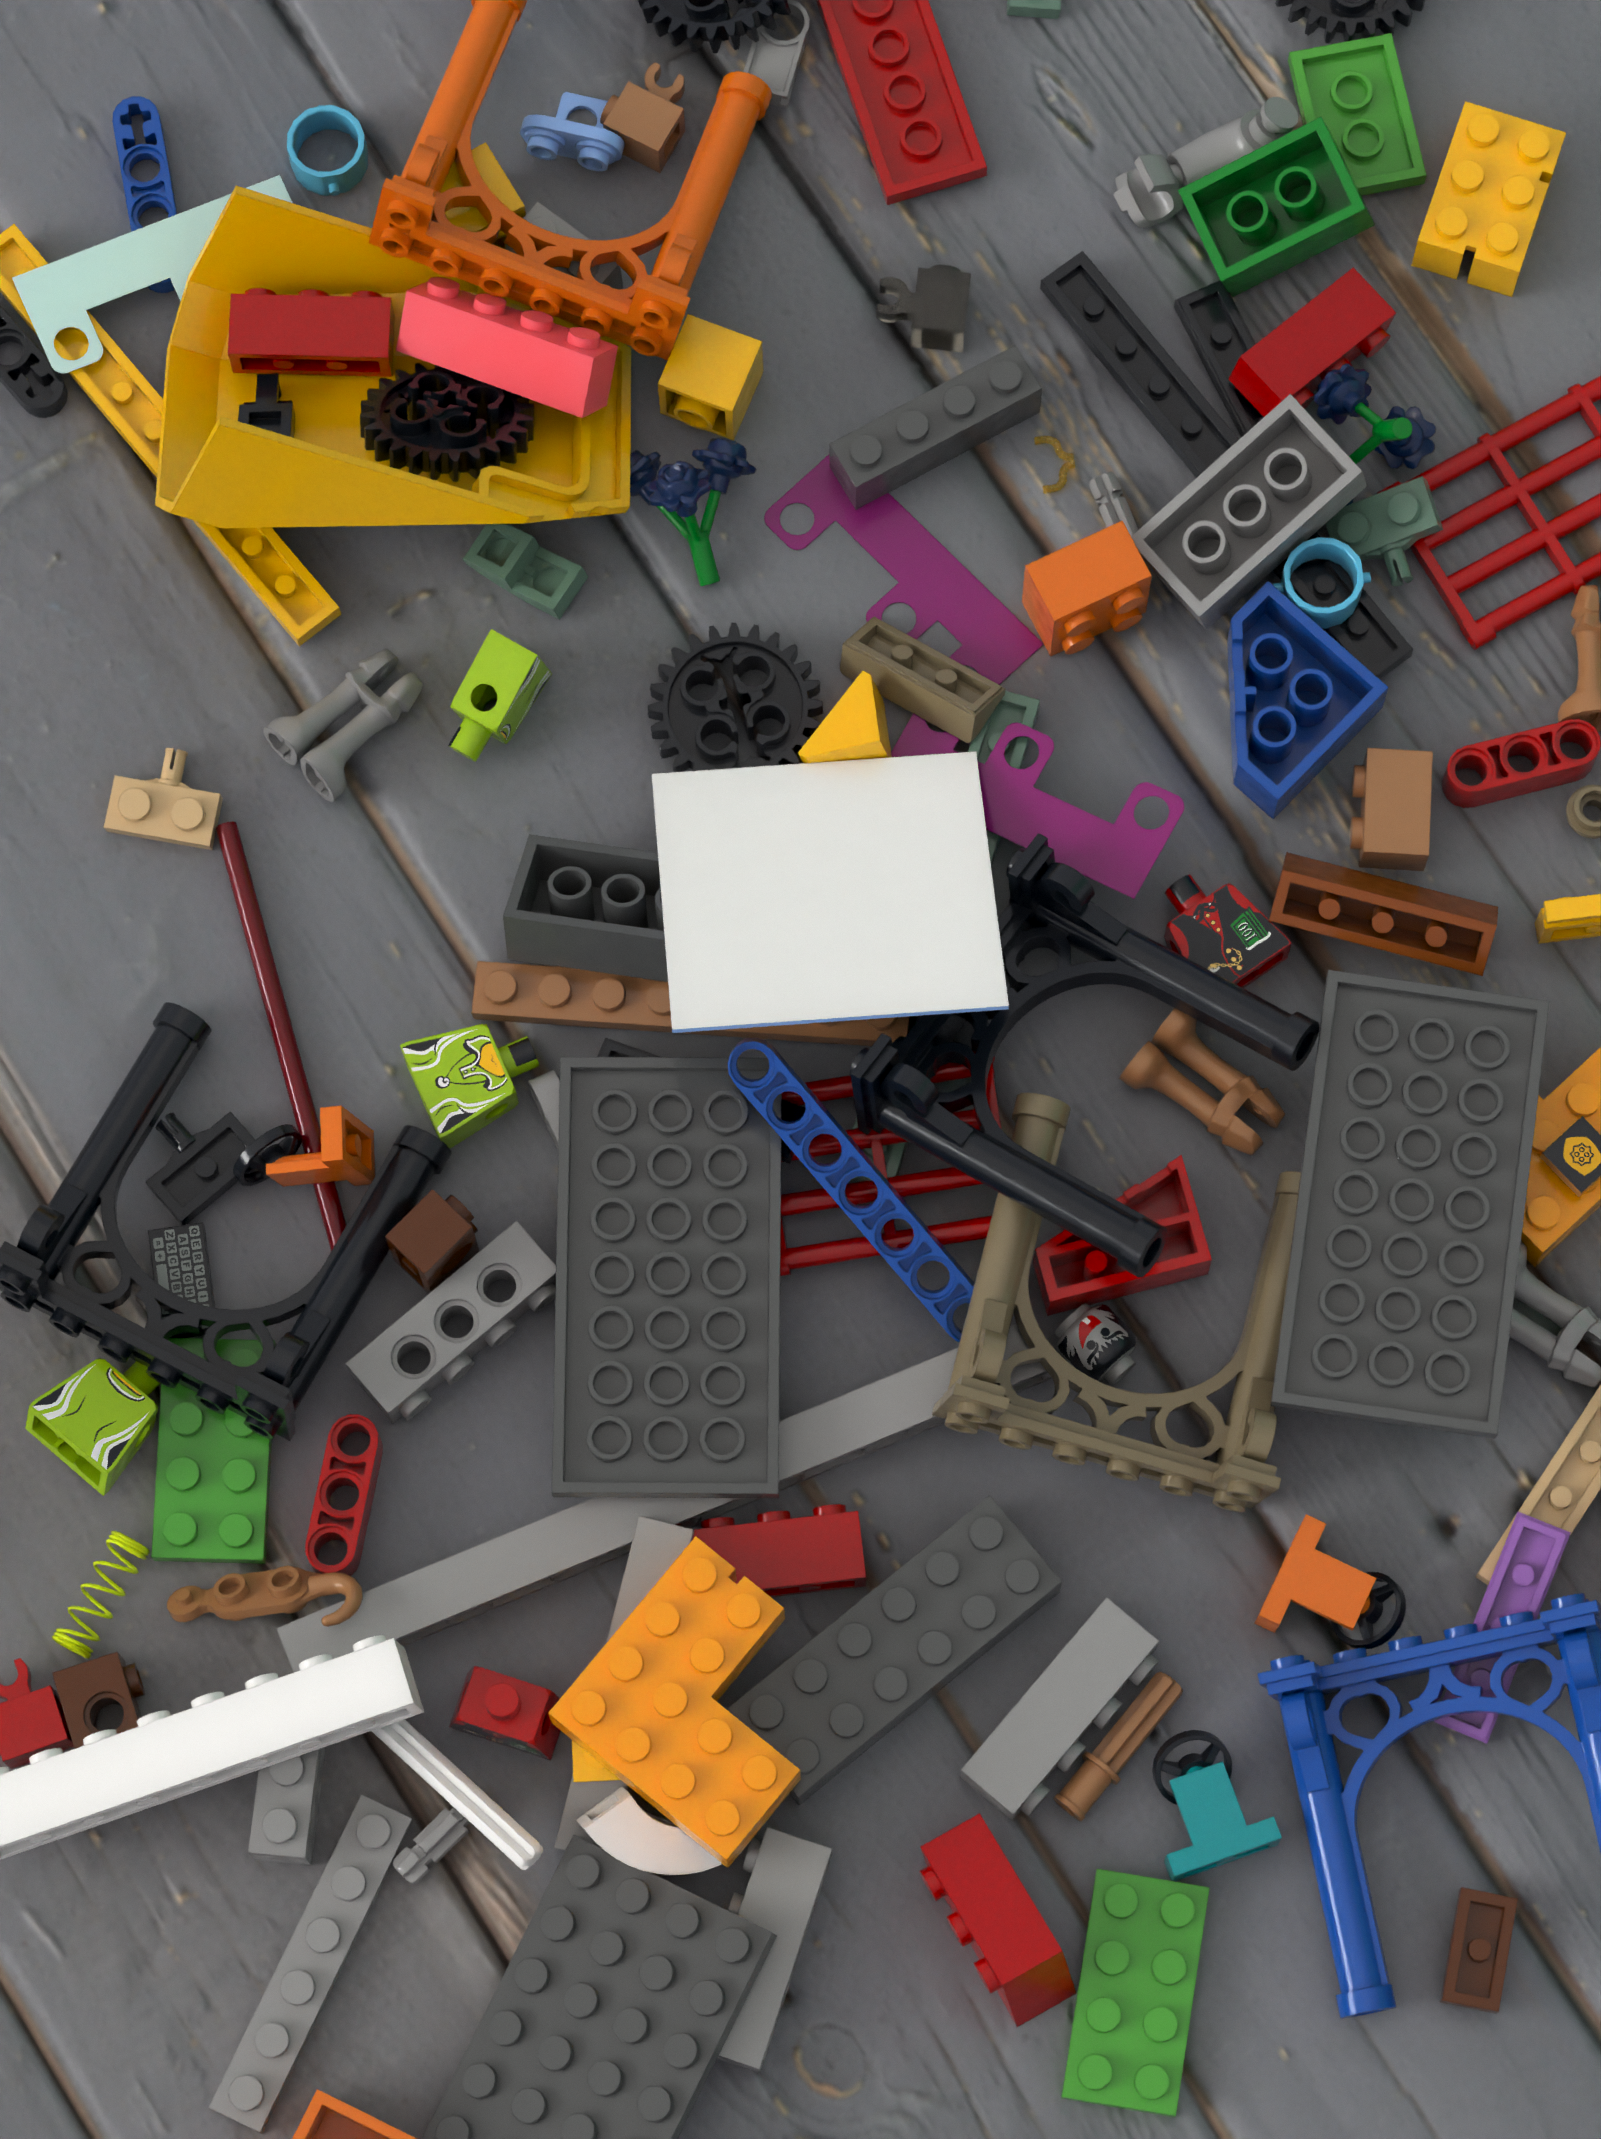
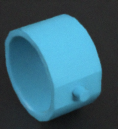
M319 105L305 110L293 121L287 133V151L296 180L307 190L319 195L335 196L351 190L362 180L368 168V149L361 124L349 111L335 105ZM324 129L339 130L347 133L358 143V148L352 160L344 167L331 172L313 170L306 167L298 159V152L303 142L312 134Z
M1317 537L1302 542L1291 551L1284 565L1281 583H1273V586L1316 624L1326 629L1343 623L1353 614L1360 600L1363 584L1371 583L1370 572H1363L1361 559L1349 545L1334 538ZM1313 559L1330 560L1341 565L1349 574L1353 584V592L1341 604L1331 607H1315L1303 601L1297 595L1290 581V576L1304 562Z

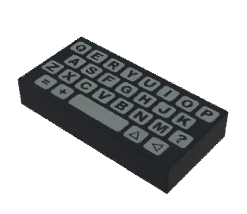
M203 1222L148 1230L154 1281L188 1301L215 1308L206 1232ZM161 1308L163 1319L171 1315V1313ZM201 1325L200 1334H196L193 1332H182L170 1338H189L205 1335L206 1330L209 1327Z

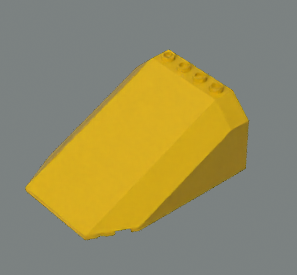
M237 185L235 186L188 275L167 347L155 498L156 507L171 514L219 528L525 524L627 512L630 507L631 453L630 347L609 337L600 336L601 340L618 345L607 406L580 418L529 399V403L534 404L533 441H528L527 453H517V462L515 464L500 461V467L488 466L480 469L477 479L468 472L460 474L458 482H453L449 474H441L437 480H432L429 477V472L422 471L419 475L409 473V467L407 466L401 469L390 467V459L377 462L375 460V450H366L365 438H361L360 435L361 401L367 400V390L369 388L379 389L380 378L395 381V370L397 369L413 374L415 373V364L417 363L423 365L427 370L435 368L434 364L396 351L406 290L425 283L432 277H443L458 282L460 289L475 295L488 293L481 287L459 278L439 275L430 267L405 257H394L385 253L380 247L369 243L372 231L370 227ZM264 288L274 291L277 295H298L300 291L315 289L324 291L330 296H351L352 293L357 291H373L381 294L383 297H391L395 315L392 377L279 374V386L282 394L279 401L292 400L295 412L294 438L239 422V405L244 404V402L256 401L257 374L233 373L228 357L231 294H245V291L249 289ZM501 297L506 300V306L522 312L533 310L530 306L507 297ZM553 317V323L564 327H581L558 317Z

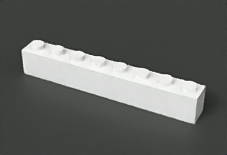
M384 1635L369 1637L353 1645L354 1652L334 1659L331 1654L314 1656L299 1664L300 1671L280 1678L277 1673L263 1674L245 1682L246 1689L228 1696H225L224 1692L208 1693L192 1700L191 1709L173 1715L167 1710L150 1713L137 1720L138 1727L117 1734L115 1729L99 1731L83 1739L84 1746L64 1753L62 1748L41 1751L29 1758L30 1765L9 1771L8 1767H0V1860L424 1713L405 1648L395 1638L386 1640Z

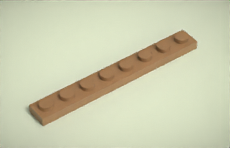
M477 961L471 1012L474 1019L672 1033L668 982L560 966ZM911 1016L682 1033L872 1046L882 1033L891 1037L892 1043L899 1036L906 1037L910 1030Z

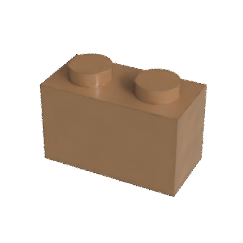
M1367 748L1363 765H1354L1352 797L1361 798V817L1351 818L1350 849L1359 850L1360 868L1424 871L1429 857L1433 751Z

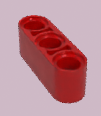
M1571 719L1464 746L1457 749L1449 759L1442 780L1443 793L1447 800L1455 806L1473 808L1576 782L1585 778L1591 771L1600 750V735L1589 722ZM1565 742L1577 743L1584 749L1586 756L1581 759L1569 758L1563 754L1560 745ZM1514 755L1525 756L1532 762L1534 770L1529 772L1516 771L1510 766L1508 758ZM1462 768L1475 770L1482 778V783L1471 786L1463 784L1458 780L1455 772Z
M348 1414L339 1418L332 1425L328 1434L305 1543L306 1556L316 1573L337 1572L352 1576L356 1572L361 1560L383 1455V1443L375 1425L367 1417L359 1414ZM353 1432H363L370 1437L368 1449L358 1456H349L341 1451L343 1440ZM342 1486H351L359 1491L357 1503L348 1510H336L330 1506L332 1493ZM331 1540L344 1542L347 1545V1554L340 1563L325 1565L318 1560L319 1551L326 1542Z

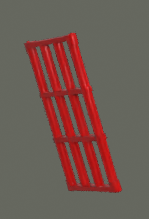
M1601 376L1582 386L1578 383L1568 388V394L1492 435L1489 433L1483 434L1477 438L1476 444L1408 480L1411 481L1423 476L1428 481L1430 491L1432 492L1488 461L1504 485L1503 488L1442 520L1443 530L1418 539L1410 547L1457 621L1461 632L1474 650L1496 639V633L1571 592L1576 595L1581 586L1601 576V552L1574 566L1558 541L1601 517V493L1548 522L1545 521L1530 497L1601 458V415L1593 404L1601 400ZM1579 412L1595 437L1518 479L1502 453ZM1397 481L1392 485L1377 492V494L1390 488H1393L1395 486L1401 485V483ZM1517 505L1532 531L1447 577L1431 553V550L1506 509ZM1544 548L1560 574L1475 621L1459 597V594Z
M994 1056L988 1074L986 1096L991 1113L998 1126L1002 1129L994 1080ZM948 1063L941 1066L935 1075L930 1078V1081L932 1083L970 1078L971 1073L964 1065ZM850 1075L805 1082L820 1102L854 1097ZM791 1091L782 1093V1100L797 1105H805L803 1098L797 1093ZM974 1109L952 1113L960 1120L980 1130ZM858 1128L845 1130L860 1149L872 1148L874 1165L901 1197L983 1184L954 1167L888 1177L883 1146L908 1141L885 1128L880 1134L872 1130L868 1135L859 1131ZM820 1134L814 1137L809 1145L812 1157L842 1152L840 1142L830 1134ZM794 1154L791 1161L799 1160V1159H798V1157ZM872 1180L847 1184L845 1188L847 1198L855 1205L873 1202L878 1194L877 1186ZM824 1188L781 1195L780 1276L791 1275L790 1270L880 1256V1253L865 1236L787 1248L783 1222L784 1216L839 1208V1205ZM992 1215L929 1225L927 1227L942 1245L986 1239ZM891 1219L884 1224V1233H881L882 1238L890 1247L903 1248L913 1240L914 1233L912 1228L896 1231L895 1219Z

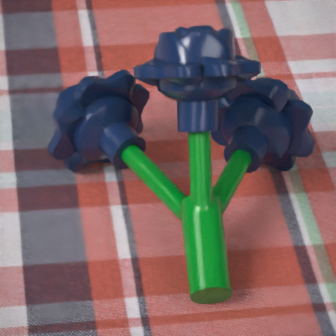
M1346 363L1339 370L1328 372L1325 379L1318 385V390L1314 397L1315 403L1319 405L1317 416L1320 419H1332L1338 425L1342 424L1348 415L1350 417H1363L1373 426V436L1349 455L1355 464H1358L1374 450L1385 457L1388 466L1392 469H1398L1403 463L1407 468L1415 469L1424 456L1434 452L1435 444L1429 438L1436 433V426L1424 419L1420 408L1416 406L1410 407L1405 412L1403 408L1394 406L1387 418L1383 420L1369 408L1366 398L1370 395L1372 389L1366 383L1369 379V373L1365 369L1355 370L1353 366ZM1353 499L1347 505L1352 504Z
M712 438L706 449H696L692 452V456L697 461L703 462L702 466L704 469L694 468L693 465L684 461H677L674 464L664 465L660 468L658 475L657 471L661 465L659 460L661 455L657 451L645 456L638 450L633 451V453L631 452L630 497L640 495L649 506H656L688 541L700 586L720 581L709 535L720 496L727 493L730 480L736 479L741 475L755 474L756 468L746 460V448L734 440ZM710 491L699 527L695 516L698 509L697 501L700 496Z

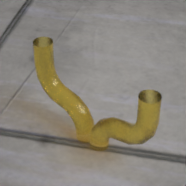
M1052 436L1034 437L1035 445L1051 444L1056 455L1060 459L1068 461L1061 466L1058 482L1043 486L1044 494L1059 491L1067 482L1068 470L1076 467L1074 454L1064 452L1060 442Z

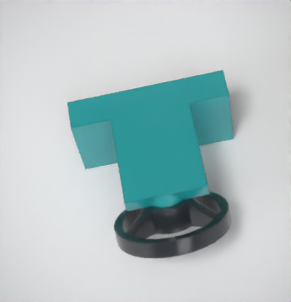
M1189 1730L1174 1735L1160 1747L1153 1761V1779L1160 1793L1168 1801L1178 1805L1192 1846L1166 1855L1164 1864L1171 1881L1177 1882L1279 1845L1282 1836L1274 1816L1247 1826L1230 1781L1232 1774L1231 1756L1224 1743L1218 1737L1202 1730ZM1202 1740L1211 1743L1201 1754H1187L1179 1762L1165 1761L1167 1755L1174 1748L1185 1742ZM1221 1750L1224 1758V1763L1222 1761L1212 1765L1216 1756ZM1161 1771L1177 1777L1169 1780L1173 1793L1163 1786Z

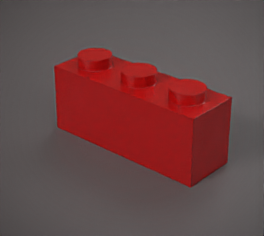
M1353 267L1242 354L1228 380L1263 417L1289 394L1306 409L1314 400L1315 395L1313 392L1318 389V385L1325 379L1328 372L1339 370L1346 363L1353 366L1351 362L1362 353L1366 358H1370L1387 343L1390 335L1386 331L1396 312Z
M264 288L249 289L245 291V294H231L228 357L233 373L254 374L279 373L392 377L395 315L391 297H383L381 294L373 291H357L352 293L351 296H330L324 291L315 289L300 291L298 295H277L274 291Z
M843 1504L819 1506L812 1509L813 1516L791 1518L789 1511H770L758 1514L757 1522L735 1525L733 1517L711 1518L701 1521L702 1529H694L693 1539L695 1536L736 1569V1584L746 1576L770 1597L866 1586L859 1512H846V1505Z

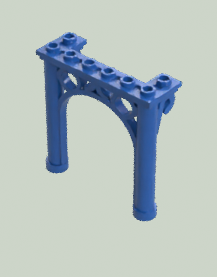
M1584 1593L1567 1595L1551 1600L1552 1609L1539 1612L1541 1619L1534 1620L1532 1611L1511 1614L1499 1618L1501 1625L1499 1628L1478 1632L1477 1624L1456 1626L1443 1631L1444 1640L1423 1644L1421 1636L1401 1638L1388 1642L1389 1652L1367 1656L1366 1648L1346 1650L1333 1654L1334 1664L1319 1666L1314 1661L1311 1662V1660H1304V1655H1293L1270 1661L1271 1671L1257 1673L1260 1685L1268 1690L1270 1697L1279 1702L1341 1992V1994L1335 1995L1340 2019L1377 2013L1397 2007L1392 1984H1390L1359 1841L1357 1810L1359 1798L1370 1771L1380 1757L1396 1741L1409 1732L1434 1720L1464 1713H1495L1512 1716L1546 1731L1566 1748L1582 1774L1601 1853V1606L1597 1600L1589 1601V1599L1585 1598ZM1558 1644L1561 1659L1557 1660L1549 1651L1541 1648ZM1500 1657L1494 1663L1490 1673V1688L1496 1697H1482L1483 1688L1481 1686H1469L1461 1683L1455 1677L1451 1667ZM1538 1660L1545 1663L1552 1673V1683L1549 1690L1530 1706L1510 1698L1503 1687V1678L1506 1671L1517 1663ZM1429 1672V1681L1424 1692L1418 1698L1409 1701L1414 1711L1402 1717L1403 1707L1399 1698L1388 1687L1379 1683ZM1444 1686L1454 1696L1460 1697L1437 1702L1443 1693ZM1565 1686L1568 1688L1579 1741L1559 1722L1545 1714L1561 1697ZM1338 1692L1333 1697L1327 1710L1324 1695ZM1368 1695H1376L1382 1697L1387 1702L1390 1717L1385 1727L1374 1739L1351 1734L1345 1729L1342 1723V1712L1351 1700L1364 1698ZM1333 1736H1336L1344 1744L1363 1750L1352 1768L1345 1788L1343 1787Z

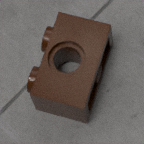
M433 1189L385 1236L394 1261L428 1294L479 1252L475 1237L478 1229L471 1222L474 1216L453 1195L448 1196L444 1200Z
M118 1652L52 1673L74 1749L84 1746L83 1739L100 1731L96 1726V1717L99 1711L107 1705L116 1704L123 1708L124 1718L120 1726L115 1729L117 1734L138 1727L137 1720L142 1716L136 1698L145 1695L143 1683L136 1664L126 1665L125 1660Z

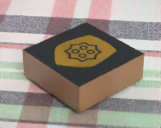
M1583 1116L1542 1152L1540 1156L1578 1197L1601 1178V1135Z

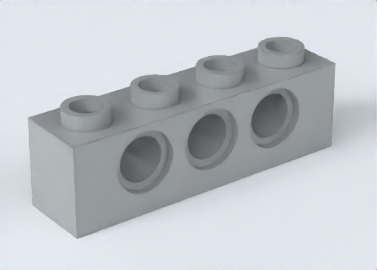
M515 1221L345 1363L350 1375L392 1424L402 1416L406 1420L412 1419L428 1406L432 1400L429 1393L445 1380L449 1384H453L461 1379L474 1366L475 1362L471 1359L488 1344L494 1349L504 1343L516 1331L517 1326L514 1323L529 1309H532L534 1313L541 1311L555 1299L556 1265L524 1228ZM496 1280H508L516 1286L514 1295L505 1302H494L486 1297L487 1288ZM455 1315H465L473 1320V1327L466 1336L452 1338L443 1332L444 1325L448 1319ZM420 1350L431 1356L428 1367L421 1373L409 1374L401 1369V1362L409 1352Z

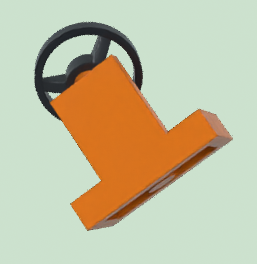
M341 1105L321 1107V1152L295 1155L301 1145L302 1136L293 1125H280L261 1135L243 1151L234 1165L233 1174L243 1186L256 1185L269 1178L283 1187L347 1180L353 1186L370 1185L375 1178L374 1131ZM284 1138L280 1143L269 1146L273 1142ZM247 1167L257 1170L253 1173L245 1174Z
M1306 1514L1254 1624L1275 1633L1291 1601L1331 1620L1332 1628L1336 1635L1353 1648L1372 1649L1384 1644L1395 1635L1403 1622L1406 1612V1599L1403 1590L1394 1580L1383 1573L1362 1572L1316 1550L1315 1547L1326 1523ZM1375 1581L1387 1583V1585L1371 1590ZM1392 1594H1395L1396 1606L1391 1621L1383 1631L1373 1637V1624L1382 1615L1383 1602ZM1357 1623L1363 1640L1347 1637L1343 1632L1342 1626L1353 1630Z

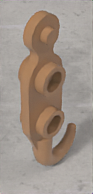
M282 1566L274 1570L246 1574H227L221 1577L213 1588L208 1590L197 1586L182 1587L173 1592L169 1597L167 1609L171 1617L178 1622L192 1621L208 1612H212L224 1620L240 1621L249 1617L295 1613L303 1609L309 1601L318 1597L343 1594L346 1599L341 1608L334 1613L324 1616L321 1620L324 1626L329 1627L350 1619L358 1611L363 1600V1591L358 1581L345 1573L320 1574L305 1571L298 1567Z

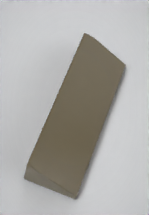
M876 617L871 618L848 638L842 646L840 671L843 675L855 681L859 674L865 671L872 676L881 696L966 743L972 742L978 736L1005 695L1006 688Z

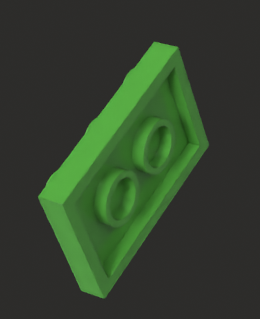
M1392 33L1289 52L1288 64L1303 125L1319 117L1323 118L1332 133L1361 196L1425 184L1427 175Z

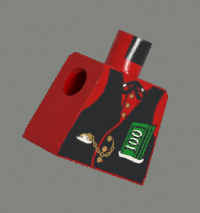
M1189 874L1174 882L1165 891L1164 894L1180 914L1166 925L1164 935L1168 948L1242 988L1288 958L1292 943L1287 936L1232 884H1225L1206 897Z
M474 1666L466 1675L449 1727L551 1761L561 1730L552 1724L548 1713L560 1698L553 1691L544 1687ZM547 1713L546 1721L542 1729L543 1721Z

